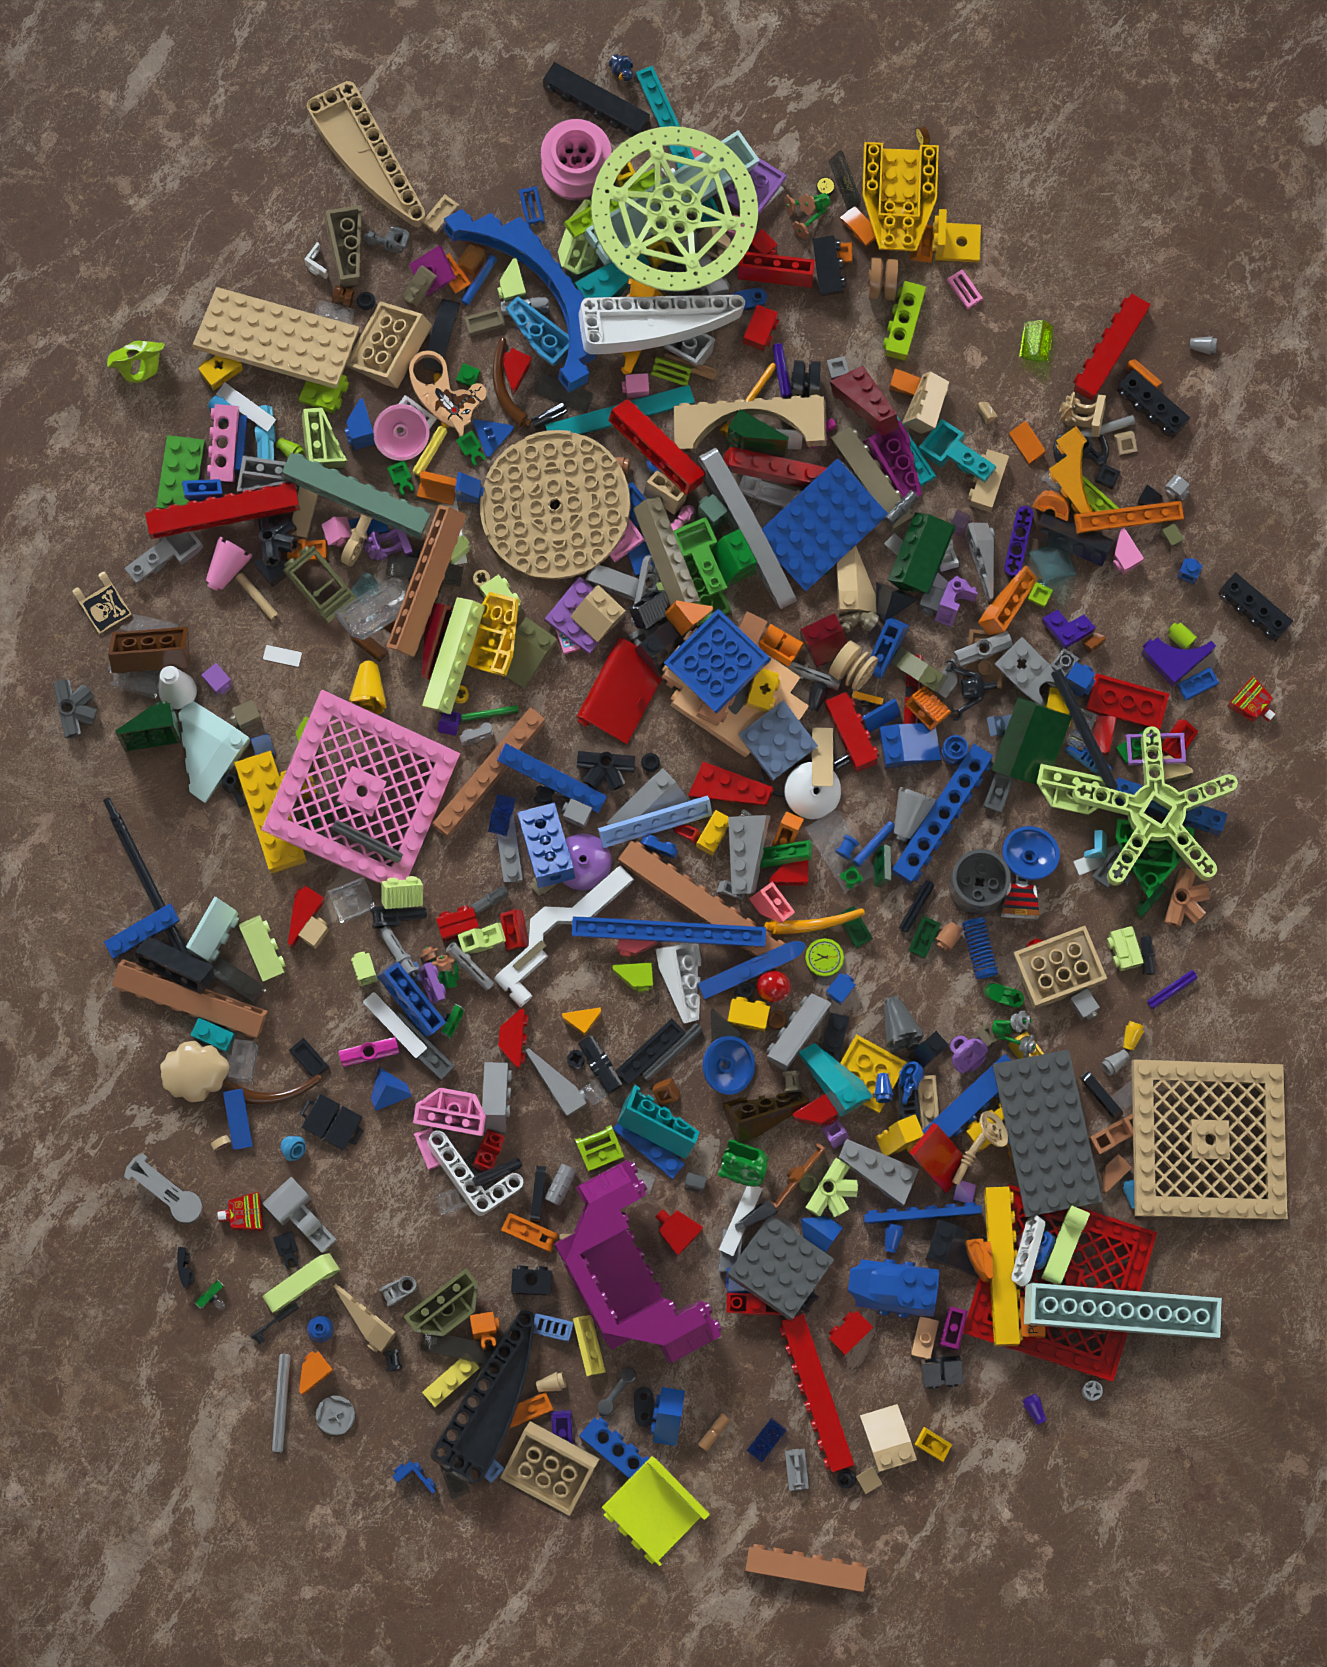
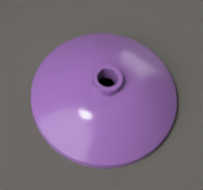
M590 834L570 836L565 840L573 864L575 879L564 881L563 883L579 891L594 889L611 871L612 859L608 847L603 848L601 839ZM583 856L586 857L587 860L585 862H580L579 858Z

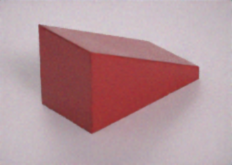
M686 824L676 826L673 831L696 845L702 834L698 829Z

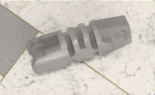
M545 297L521 298L539 313L549 311V300ZM514 299L501 302L502 315H509L506 307Z

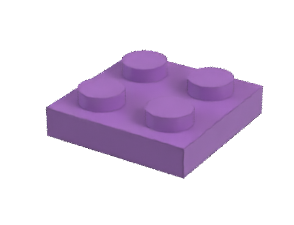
M429 962L419 968V976L428 1000L432 1005H435L445 999L446 990L443 984L439 983L437 978L439 973L436 966Z

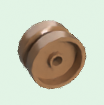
M871 258L867 287H869L868 299H878L881 288H884V299L895 301L898 260L888 259L885 270H883L882 259Z

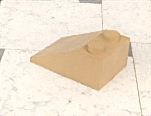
M898 1404L860 1415L877 1473L917 1460Z

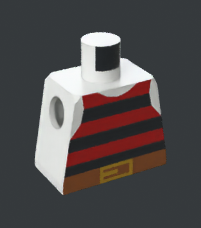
M1016 875V884H1010L1005 895L1001 917L1038 919L1039 906L1036 886L1027 885V879Z

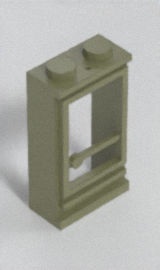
M313 545L310 548L306 546L299 552L301 556L296 560L291 558L284 564L286 568L282 571L326 623H329L353 603L357 597L331 568ZM314 555L331 575L332 579L311 595L293 572ZM335 580L341 589L320 605L314 597L318 596L323 589Z

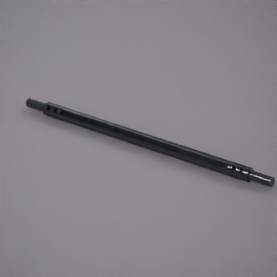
M110 797L104 799L103 802L111 816L109 819L155 911L163 908L166 905L120 813H117ZM175 924L167 928L165 931L173 947L185 954H189Z

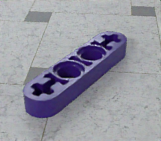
M1021 506L1017 510L1004 565L1005 574L1011 578H1014L1019 573L1023 564L1033 519V511L1028 506ZM1026 511L1030 517H1026L1025 523L1021 524L1022 515L1020 514ZM1022 528L1025 530L1026 535L1018 537L1015 531ZM1014 546H1019L1022 550V553L1020 555H1014L1011 551V548ZM1014 559L1016 560L1015 568L1018 570L1010 572V568L1008 567H1011L1012 561Z

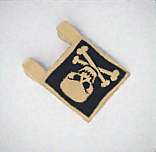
M105 572L99 574V578L105 587L87 598L84 597L78 587L73 590L74 596L99 635L132 615Z

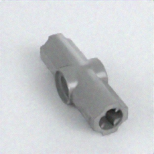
M1006 631L988 639H981L975 644L954 651V655L959 667H963L1007 650L1013 644L1010 635ZM980 646H985V647H987L988 652H987V653H982V652H980L979 647H980Z

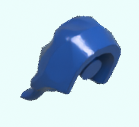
M915 1061L906 1063L899 1072L900 1087L904 1086L903 1105L907 1104L914 1089L918 1090L919 1083L924 1078L923 1067Z

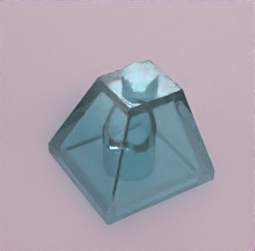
M1048 545L1028 552L1038 581L1044 586L1077 575L1069 553Z

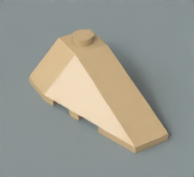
M855 545L836 563L838 615H846L849 612L855 613L858 611L859 613L874 612L876 614V595Z
M335 1284L333 1287L365 1339L369 1342L367 1346L375 1353L378 1350L383 1353L397 1336L396 1332L376 1315L374 1316L366 1307L359 1304L356 1299L340 1286Z

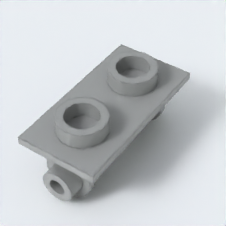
M805 1449L785 1451L789 1491L809 1489Z

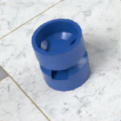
M959 735L948 737L942 747L941 755L943 760L950 765L960 764L968 751L967 741Z

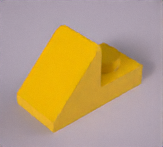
M923 1427L915 1443L917 1449L928 1453L944 1462L952 1446L951 1443Z

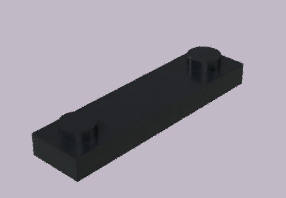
M670 1019L615 1072L629 1086L673 1045L685 1031L673 1019Z

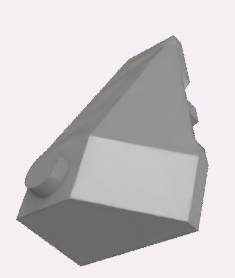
M969 523L966 528L965 537L987 602L990 604L993 601L994 589L993 539H995V533L993 528H989L988 523Z

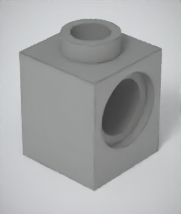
M571 799L569 803L566 802L561 813H563V820L584 829L592 813V808Z

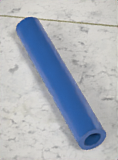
M489 255L461 299L463 304L469 306L498 259L495 256Z
M888 821L852 860L853 864L860 867L894 830L895 824Z

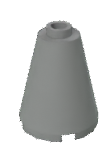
M900 787L894 834H897V839L907 842L908 838H913L936 799L931 798L929 801L930 797L909 789H906L904 792L905 788Z

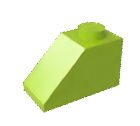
M651 963L613 965V973L633 990L644 993L649 992V989H653Z

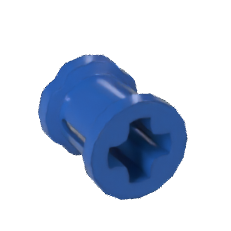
M844 835V841L839 849L836 848L835 852L842 858L850 860V855L854 848L859 845V842L848 835Z

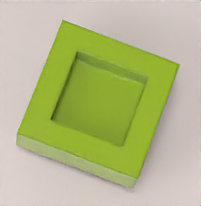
M1036 582L1027 600L1045 608L1053 590Z

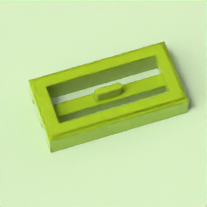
M656 356L651 375L687 386L692 367ZM662 363L668 366H672L687 371V373L685 374L658 364Z

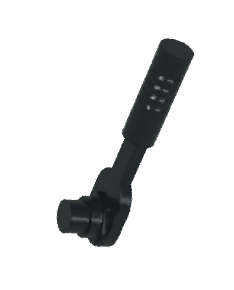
M294 1302L275 1315L272 1321L250 1335L251 1339H255L258 1344L263 1343L265 1338L262 1333L277 1321L281 1322L298 1310L297 1304Z

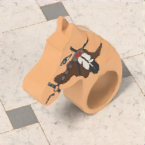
M434 351L418 353L411 360L409 367L414 393L421 404L435 418L447 426L455 428L460 437L463 436L464 427L471 424L472 412L486 399L485 387L477 383L473 384L467 391L463 389L451 391L447 365L443 357ZM433 358L441 364L443 374L435 382V385L428 384L426 386V384L421 383L414 376L413 369L419 360Z

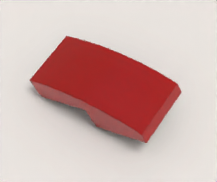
M487 1129L472 1166L483 1172L493 1168L497 1155L501 1151L505 1136Z

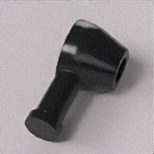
M232 773L225 775L222 779L223 789L228 793H233L239 808L246 806L247 801L239 790L241 787L239 777ZM229 779H234L232 784L227 783Z

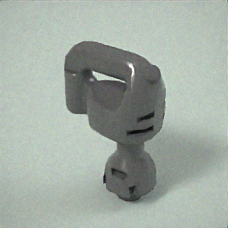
M391 226L390 232L387 233L385 238L379 237L373 231H369L368 234H364L363 240L369 246L380 244L383 245L385 251L402 253L408 244L410 234L406 229ZM402 236L400 244L397 243L398 237Z

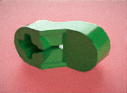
M989 983L984 988L985 997L991 1001L1016 1008L1020 1007L1024 1002L1023 993L1014 988L997 983Z

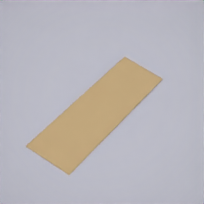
M812 727V738L818 745V747L812 750V786L833 787V728Z

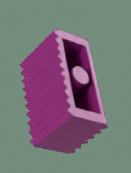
M951 1306L947 1309L948 1312L946 1313L947 1316L945 1317L946 1320L944 1321L945 1324L943 1325L938 1345L957 1351L960 1346L968 1311Z

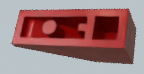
M304 886L303 889L299 888L294 895L295 900L288 937L290 948L295 946L299 940L298 934L310 918L316 916L325 903V899L307 886Z

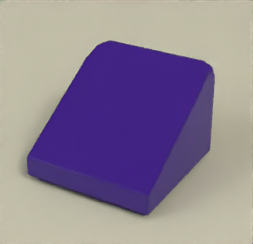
M453 711L451 714L441 713L438 732L456 736L461 713Z

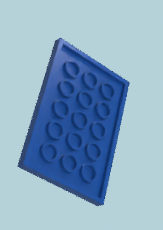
M837 458L762 528V531L779 564L806 592L873 530L888 513Z

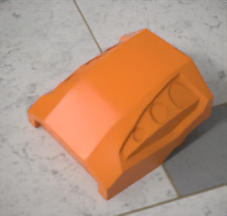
M983 1239L967 1240L965 1242L966 1250L974 1270L984 1282H991L990 1280L993 1278L991 1241L984 1242Z

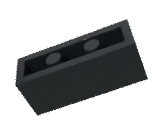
M835 235L813 238L820 295L823 297L844 293L846 279L845 276L842 277L841 269H844L843 259L839 258V251L842 250L840 240H837Z

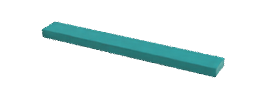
M690 385L631 401L648 417L674 410V406H679L681 403L695 404ZM618 405L545 424L547 431L564 430L580 435L613 427L608 421L611 410Z

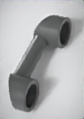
M627 1367L621 1371L620 1381L607 1399L601 1400L597 1406L598 1412L601 1415H610L613 1411L614 1401L626 1384L635 1381L636 1372L634 1369Z

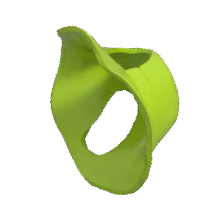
M134 341L119 350L113 351L108 356L107 367L117 368L127 382H144L158 372L160 351L164 348L165 344L162 342ZM133 350L139 352L135 356L128 358L127 352ZM141 359L139 372L132 375V362Z

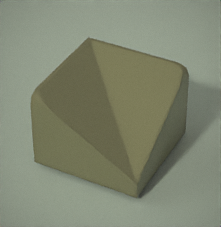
M1175 524L1168 526L1160 533L1172 546H1179L1184 540Z

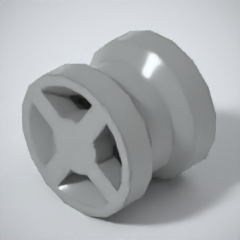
M1089 1381L1082 1387V1396L1087 1401H1096L1102 1396L1103 1388L1099 1382Z

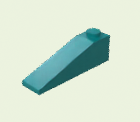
M813 1043L798 1052L841 1117L873 1098L861 1079L817 1044Z

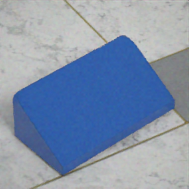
M896 699L890 700L863 716V725L869 733L900 716L901 713Z

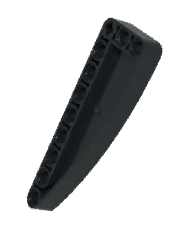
M529 1310L520 1311L513 1318L430 1451L433 1461L468 1484H476L484 1478L503 1443L515 1414L526 1378L533 1340L535 1319L533 1313ZM521 1315H524L528 1318L527 1325L521 1323ZM510 1332H515L518 1335L517 1341L510 1339ZM500 1348L507 1350L508 1355L506 1358L499 1354ZM493 1364L497 1367L496 1374H492L489 1371V1365ZM479 1381L486 1383V1391L479 1388ZM469 1398L476 1400V1407H471L468 1404ZM459 1414L465 1416V1424L458 1422L457 1417ZM448 1431L455 1433L456 1438L454 1441L447 1438ZM442 1448L444 1450L443 1454L445 1455L439 1457L437 1455L439 1453L437 1450ZM454 1459L461 1461L462 1466L460 1469L454 1467ZM471 1469L477 1471V1480L470 1477Z

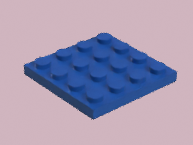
M718 609L664 664L717 714L771 659Z

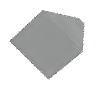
M727 880L720 881L717 893L743 900L745 894H732L731 882Z

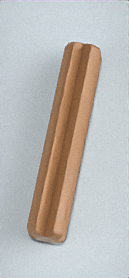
M665 353L663 357L692 367L691 373L712 380L717 373V370L705 365H694L681 357Z

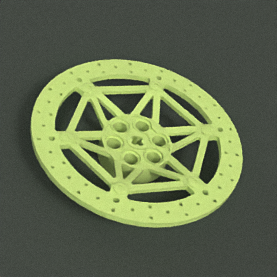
M670 126L641 132L623 142L611 153L601 167L594 184L591 199V215L594 231L603 251L623 273L635 281L655 289L688 291L718 281L742 260L749 249L756 231L758 201L749 172L739 157L729 147L704 132L691 128ZM676 145L693 148L705 153L713 160L708 164L664 153L662 146ZM649 150L651 157L621 188L615 187L613 184L625 165L637 155ZM666 160L701 168L703 171L685 183L680 184L677 182ZM654 164L655 190L653 192L628 191L636 180ZM660 164L670 183L660 184ZM722 169L727 172L737 191L740 217L732 216L719 176V172ZM707 176L698 194H696L690 186ZM712 179L715 181L725 214L701 205L700 200ZM670 192L672 198H665L663 193ZM687 196L691 202L684 203L681 197ZM630 198L647 199L645 208ZM610 200L618 202L631 244L628 248H624L613 229L609 210ZM625 203L644 215L646 224L637 239L635 238ZM657 205L660 210L657 212L652 211L650 206ZM671 210H675V216L671 215ZM702 213H705L720 221L701 222L700 220ZM687 214H693L696 220H689ZM656 223H663L665 225V228H657ZM675 227H680V228H682V229H683V233H681V234L676 233L675 230H674V228H675ZM722 227L698 253H695L693 233L696 229ZM728 229L735 231L736 234L724 253L710 264L700 267L699 260ZM649 230L654 237L642 242ZM687 238H688L689 253L686 251V249H685V248L683 247V245L680 243L681 241H684V240H686ZM659 240L674 243L683 257L650 250L646 247ZM642 254L680 263L686 266L687 272L657 270L643 264L636 258Z

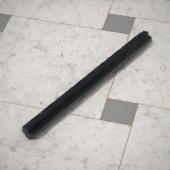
M1062 670L1053 671L1051 676L1106 788L1115 790L1118 784Z

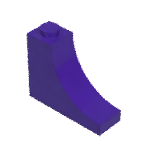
M1157 637L1153 641L1152 639L1148 640L1142 646L1144 649L1141 654L1173 687L1212 653L1216 645L1210 641L1199 648L1184 650L1171 647Z

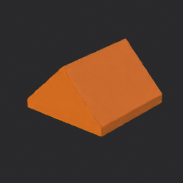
M676 600L665 612V616L680 635L683 636L702 622L713 610V606Z

